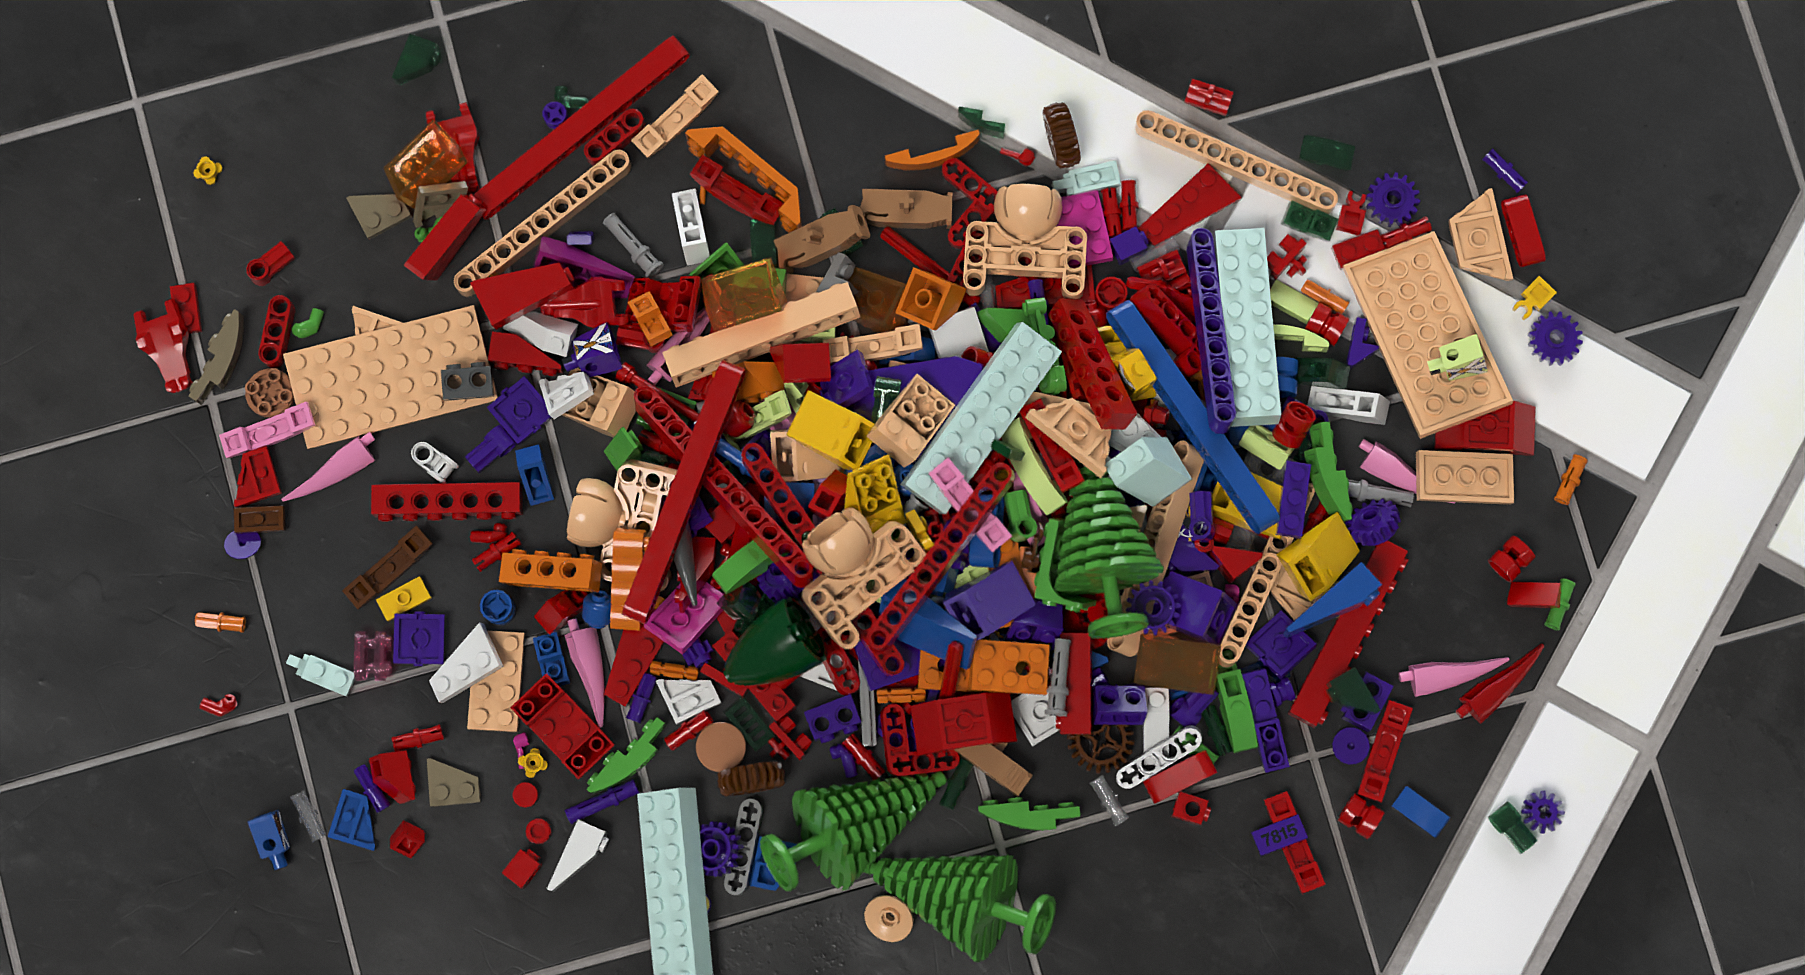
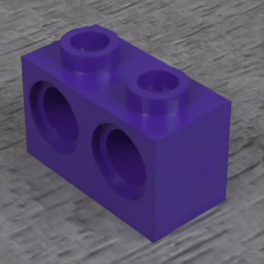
M1367 672L1363 677L1358 675L1352 686V689L1355 690L1352 698H1346L1340 711L1344 712L1341 719L1366 732L1371 731L1393 686ZM1366 684H1373L1376 687L1377 693L1374 697H1370L1365 693L1364 688ZM1355 706H1362L1365 709L1366 715L1363 719L1354 716L1353 709Z
M1109 684L1095 686L1092 694L1094 724L1143 725L1148 712L1145 686L1132 684L1125 686H1111Z
M851 694L804 712L815 742L820 740L821 744L834 740V734L842 731L845 735L859 730L858 725L861 724ZM844 709L850 710L853 714L852 719L849 722H841L838 718L840 711ZM820 718H825L829 721V727L825 731H818L815 728V723Z

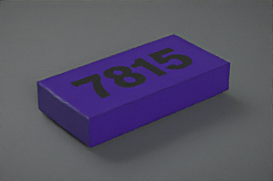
M1299 815L1251 832L1260 857L1308 838Z

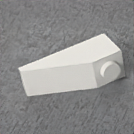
M696 189L672 193L686 264L689 266L703 263L710 256Z
M533 311L503 326V329L518 335L537 348L567 357L573 348L572 341L576 338L578 324Z
M1311 386L1307 406L1315 410H1321L1326 415L1364 423L1385 425L1390 401L1378 393Z
M1145 688L1148 712L1143 724V752L1169 737V688ZM1169 744L1163 747V753L1167 757H1169ZM1151 757L1143 759V765H1156L1155 760Z
M577 820L547 889L555 892L596 858L599 851L603 853L609 842V839L606 838L607 832Z

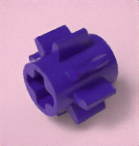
M698 637L683 654V658L688 666L694 664L696 668H699L704 663L707 664L712 660L710 653L713 652V648L708 640L702 642L700 637Z

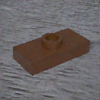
M284 506L234 508V533L236 534L285 531Z

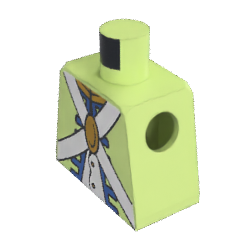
M1477 334L1441 346L1439 348L1441 357L1427 361L1431 376L1446 372L1447 378L1450 381L1488 372Z

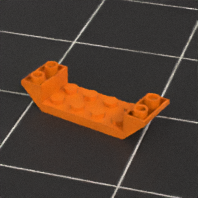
M723 126L688 129L686 131L687 144L690 146L689 151L693 155L700 158L703 154L710 158L720 146L719 150L729 159L734 157L739 162L738 166L747 174L752 172L758 177L757 182L765 189L770 187L776 192V198L784 203L779 209L781 226L788 233L802 227L798 188Z

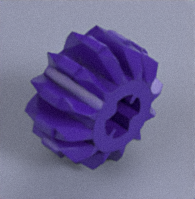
M1540 791L1539 797L1536 793H1531L1530 798L1532 801L1527 799L1523 801L1524 805L1529 807V809L1521 810V814H1528L1529 816L1523 820V823L1526 824L1532 821L1531 831H1535L1539 825L1540 834L1546 832V827L1550 832L1555 831L1553 823L1557 825L1562 824V820L1557 815L1565 814V811L1557 810V807L1562 805V801L1553 803L1555 799L1554 793H1551L1548 798L1546 797V791ZM1545 807V813L1548 815L1539 817L1541 812L1538 811V808Z

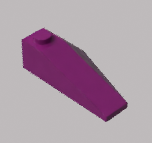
M542 236L532 268L560 262L564 268L569 267L575 280L571 282L574 287L593 276L625 281V290L614 291V297H628L634 275L572 245H567L566 242Z

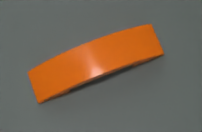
M979 130L957 135L955 136L956 146L914 158L910 157L908 149L885 155V163L888 167L901 170H923L943 165L944 161L951 158H959L973 148L980 140Z

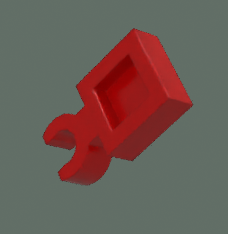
M1349 191L1346 198L1347 206L1342 204L1336 230L1360 236L1366 210L1360 208L1365 203L1366 195L1362 194L1360 201H1354L1352 199L1353 191Z

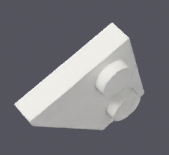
M584 372L573 373L570 376L561 375L557 377V380L548 381L546 378L539 380L548 414L553 419L561 416L594 394L589 376Z
M659 679L656 681L676 725L698 715L703 710L707 711L721 704L711 680Z

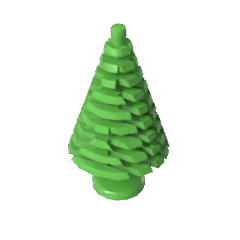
M1075 458L1074 462L1080 468L1079 471L1085 482L1069 491V496H1073V499L1067 503V513L1069 515L1066 516L1064 528L1067 530L1062 535V542L1064 544L1060 548V559L1062 560L1058 563L1057 574H1059V577L1056 578L1054 588L1060 593L1072 595L1104 593L1108 616L1090 623L1088 636L1092 638H1113L1136 633L1148 627V619L1141 613H1123L1119 590L1133 587L1132 584L1145 583L1149 579L1158 577V573H1163L1164 571L1163 565L1156 558L1154 549L1148 545V539L1145 534L1139 532L1138 529L1141 528L1138 522L1132 518L1133 512L1129 506L1124 504L1125 498L1121 492L1116 491L1118 487L1111 478H1108L1109 473L1106 471L1102 478H1099Z
M940 771L932 774L931 777L923 773L916 774L915 779L907 775L901 776L900 779H885L880 782V779L872 780L869 785L868 782L855 783V785L842 784V787L834 785L829 786V788H812L810 791H806V789L795 791L792 798L793 815L797 826L802 823L801 838L803 842L787 849L783 842L773 834L761 837V852L770 873L781 888L785 891H792L799 883L795 863L811 855L816 866L820 865V871L827 879L831 876L832 885L837 889L843 885L842 891L848 890L853 885L855 879H858L864 873L866 866H870L876 857L886 849V845L892 843L896 834H900L904 830L906 821L909 820L911 822L916 816V811H921L925 807L926 800L930 801L935 796V788L946 784V776Z
M956 856L954 858L940 857L937 859L935 857H926L922 861H920L921 857L910 858L908 861L907 859H895V861H892L891 858H881V861H878V863L874 861L870 866L867 865L864 870L866 874H873L874 882L879 886L885 884L886 891L891 895L898 896L900 900L907 904L912 912L917 915L919 914L920 918L927 924H932L933 928L940 934L942 932L949 941L955 942L956 947L968 954L975 962L984 961L989 956V953H992L996 947L997 939L1000 940L1005 930L1006 921L1024 927L1023 947L1026 952L1035 955L1044 946L1052 928L1056 908L1054 897L1046 894L1041 895L1032 905L1030 912L1013 907L1018 884V866L1013 856H984L983 858L981 856H970L968 858L966 856Z

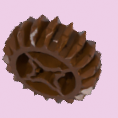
M1063 102L1053 103L1050 106L1044 107L1042 113L1054 162L1060 169L1079 164L1081 152L1069 108Z
M1103 725L1099 731H1092L1091 736L1067 735L1068 740L1075 741V743L1068 745V749L1076 748L1077 752L1071 755L1072 759L1078 756L1082 758L1078 762V766H1082L1085 761L1089 763L1086 771L1089 772L1092 765L1096 766V774H1100L1101 766L1105 767L1106 773H1110V764L1118 770L1120 768L1117 762L1118 759L1124 764L1127 762L1123 753L1127 755L1132 754V750L1126 748V745H1134L1135 741L1127 740V737L1132 736L1134 731H1125V728L1129 725H1114L1121 735V744H1119L1109 736L1111 725ZM1104 728H1106L1104 740L1107 741V744H1102V747L1099 746L1096 752L1097 740L1094 739V736L1097 734L1099 737L1103 733ZM1080 736L1085 737V739L1092 743L1093 748L1090 757L1081 747ZM1107 748L1118 751L1110 759L1097 760L1100 751Z
M774 761L728 768L718 773V788L721 795L724 796L768 791L782 787L785 784V773L782 764Z

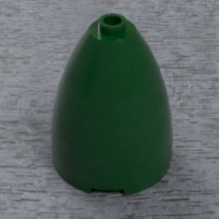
M792 597L780 600L762 613L744 631L730 651L724 665L725 670H723V673L730 683L752 686L780 682L803 674L827 660L828 655L824 640L820 633L816 634L814 626L809 621L810 615L798 601Z

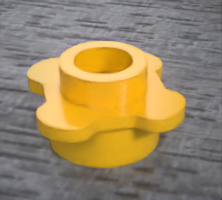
M202 157L193 174L195 178H201L208 185H212L216 182L217 174L222 171V165L214 163L208 157Z
M537 748L531 749L530 753L526 756L518 758V764L523 766L526 771L525 775L529 778H533L538 771L545 770L548 765ZM534 761L535 765H531L530 762Z

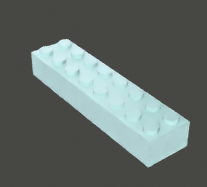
M1264 228L1216 230L1213 241L1236 417L1231 427L1279 424L1281 407Z
M1016 323L900 485L939 514H946L952 505L928 473L946 458H949L968 483L991 452L990 446L993 439L999 440L1062 351L1025 323Z
M674 788L637 794L654 975H713L696 788Z

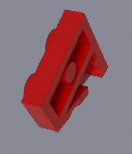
M265 446L243 453L241 460L242 468L238 476V490L236 499H234V506L239 508L282 494L268 447Z

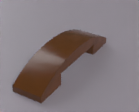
M415 526L398 541L399 544L365 574H360L342 590L358 610L399 579L433 545L418 526Z

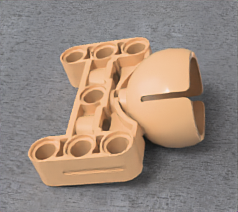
M1013 184L1009 187H1001L994 201V213L997 222L973 221L966 230L963 286L966 288V293L971 296L980 295L985 289L986 274L1062 278L1061 291L1063 297L1080 299L1083 295L1085 282L1087 235L1081 227L1057 226L1062 214V199L1059 192L1055 189L1050 190L1047 186L1035 184ZM979 230L983 232L984 236L980 239H974L971 233ZM1072 236H1078L1082 242L1074 245L1070 243L1069 239ZM973 254H979L983 259L979 263H973L969 257ZM1022 257H1028L1032 262L1028 266H1023L1018 260ZM1070 260H1077L1081 266L1073 269L1067 263ZM971 278H978L981 284L977 287H972L967 282ZM1074 283L1080 289L1072 293L1066 289V286Z
M630 459L625 461L619 468L614 488L599 479L585 478L580 480L576 493L581 495H576L572 501L567 525V540L581 547L603 546L599 561L603 563L602 579L612 582V572L606 568L605 563H612L613 533L615 529L642 530L639 522L646 521L650 525V530L646 531L647 537L651 538L663 507L664 497L668 495L677 469ZM625 468L633 469L636 477H628L625 474ZM654 473L658 475L660 483H652L649 480V474ZM640 493V494H639V499H638V504H637V507L635 508L636 499H637V494ZM670 569L667 573L661 591H663L671 581L672 573Z
M854 508L844 509L842 513H835L821 522L808 534L807 540L803 541V551L809 562L825 574L820 575L803 589L802 598L833 641L842 648L851 649L858 644L859 633L850 621L905 577L911 575L926 553L910 531L896 521H889L872 535L871 527L859 511ZM899 528V537L895 540H892V532L895 529ZM914 548L913 557L906 559L905 554L908 549ZM928 571V575L925 578H920L922 584H927L931 581V572ZM874 579V587L871 590H866L867 582ZM820 591V599L812 602L811 597L813 593ZM835 610V618L827 622V614ZM849 630L850 635L848 639L841 641L840 636L843 631Z

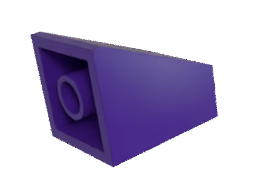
M1171 571L1169 576L1164 579L1162 588L1172 587L1170 594L1178 595L1174 603L1181 604V608L1175 609V612L1180 614L1179 618H1172L1175 626H1166L1218 649L1238 604L1222 590ZM1157 602L1153 605L1152 615L1157 614L1161 609Z

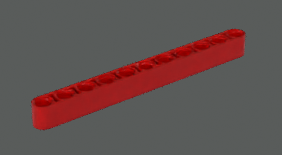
M671 36L479 189L474 195L483 201L481 205L487 209L482 217L487 220L497 214L680 67L689 58L690 54L677 38Z
M722 360L717 368L622 610L623 616L646 624L652 614L745 378L746 369Z
M647 385L638 387L634 392L635 410L681 460L693 431L652 387ZM645 399L650 400V401L647 402V403L641 402L642 400H645ZM659 416H664V417H666V418L661 419V420L656 419V418L659 417ZM674 433H680V434H681V435H679V436H672V434H674ZM714 455L710 464L712 469L708 470L702 485L796 587L805 588L813 582V565L809 562L805 553ZM720 484H727V485H728L727 487H724V488L718 487V485H720ZM735 501H743V502H744V503L741 504V505H736V504H734ZM751 518L759 519L757 522H750L749 520ZM768 535L775 536V538L771 540H768L765 537ZM786 552L792 554L789 557L781 556L782 553ZM799 570L807 571V573L804 575H800L796 572Z
M756 443L747 444L741 453L743 465L797 546L803 551L801 536L804 533H810L815 528L814 524L764 449ZM750 449L756 450L759 454V459L755 462H751L746 458V452ZM763 470L770 471L773 475V480L769 483L763 482L759 477L760 472ZM777 491L784 492L787 496V501L783 504L777 503L773 498L774 493ZM790 512H797L800 515L801 521L799 524L793 525L788 521L787 516ZM813 566V570L818 577L825 574ZM867 607L850 622L858 631L859 639L880 670L887 676H895L904 668L903 657L894 644L886 651L875 650L868 644L867 634L877 619L870 608ZM860 616L869 618L870 627L868 629H861L858 626L857 620ZM880 632L875 636L882 638L884 642L886 640L884 632ZM888 658L897 660L898 669L896 671H889L886 668V660Z

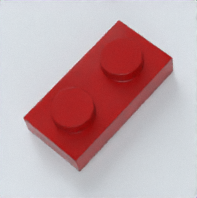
M1377 229L1333 245L1331 249L1339 269L1342 270L1343 265L1385 250V246Z
M188 283L170 286L171 299L176 301L180 316L189 334L202 332L196 284Z

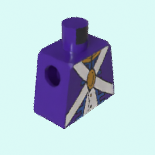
M607 322L573 339L574 353L562 358L567 372L579 367L589 378L623 368L616 339Z

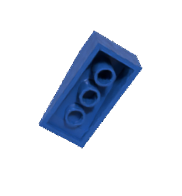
M1361 562L1288 626L1283 635L1285 638L1291 637L1355 610L1362 604L1370 605L1380 594L1378 590L1382 584Z
M905 578L881 597L878 618L907 581ZM908 592L906 594V604H913L916 601V593ZM928 597L897 640L943 660H946L948 645L952 641L962 643L963 651L960 667L967 670L971 666L977 636ZM894 612L890 616V623L892 625L898 624L901 621V614Z

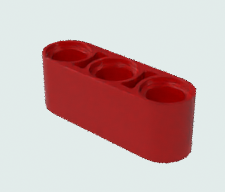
M636 109L626 110L592 138L584 148V154L589 164L592 166L596 165L611 152L622 150L632 142L631 140L645 128L641 112ZM631 118L640 120L635 127L628 126L627 122ZM614 133L621 135L617 142H610L608 140ZM601 149L602 154L598 158H593L590 156L592 150Z
M1525 194L1502 200L1503 216L1520 268L1544 262L1545 251L1528 196Z
M283 295L274 296L269 302L259 347L260 360L270 368H278L285 361L283 354L287 352L295 315L294 304ZM282 303H286V311L277 313V307ZM282 327V333L277 337H272L273 329ZM272 350H276V358L268 361L267 354Z
M1204 750L1143 781L1153 803L1156 804L1217 773V770L1207 751Z

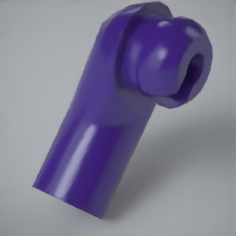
M843 744L831 746L832 759L841 757L846 778L858 775L854 757Z

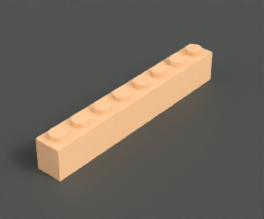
M845 282L843 284H835L819 293H811L806 298L796 302L790 301L783 307L775 310L764 311L754 318L743 319L733 326L719 328L712 334L696 337L691 342L683 345L672 346L662 353L677 388L711 375L713 371L717 370L722 360L735 365L770 352L769 350L772 346L792 344L860 318V314L848 282Z

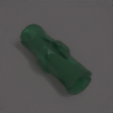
M1215 705L1208 707L1212 717L1209 716L1206 708L1201 714L1209 730L1207 734L1209 737H1212L1218 756L1221 757L1225 755L1222 744H1224L1227 753H1231L1233 750L1225 733L1226 727L1222 725Z
M959 759L952 777L948 778L946 782L948 785L939 805L952 811L954 810L961 792L966 788L965 783L974 766L972 763Z

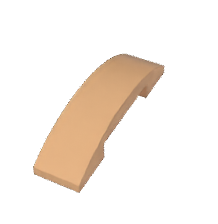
M703 74L652 125L648 124L631 140L647 158L653 156L678 136L718 95L719 91Z
M920 324L897 327L895 331L854 338L843 336L823 340V343H829L830 365L835 364L857 349L863 353L865 360L870 361L897 357L923 349Z

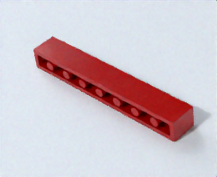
M1388 540L1375 546L1365 566L1382 584L1378 590L1380 594L1370 605L1362 604L1359 608L1337 618L1288 711V715L1313 728L1318 723L1320 725L1324 723L1329 713L1325 710L1329 701L1334 703L1340 692L1337 689L1340 680L1345 681L1352 669L1348 666L1351 659L1358 658L1363 648L1360 645L1363 636L1368 638L1375 625L1371 623L1374 615L1379 616L1386 604L1382 601L1386 592L1392 593L1397 583L1394 580L1397 571L1402 572L1409 560L1405 558L1407 550Z

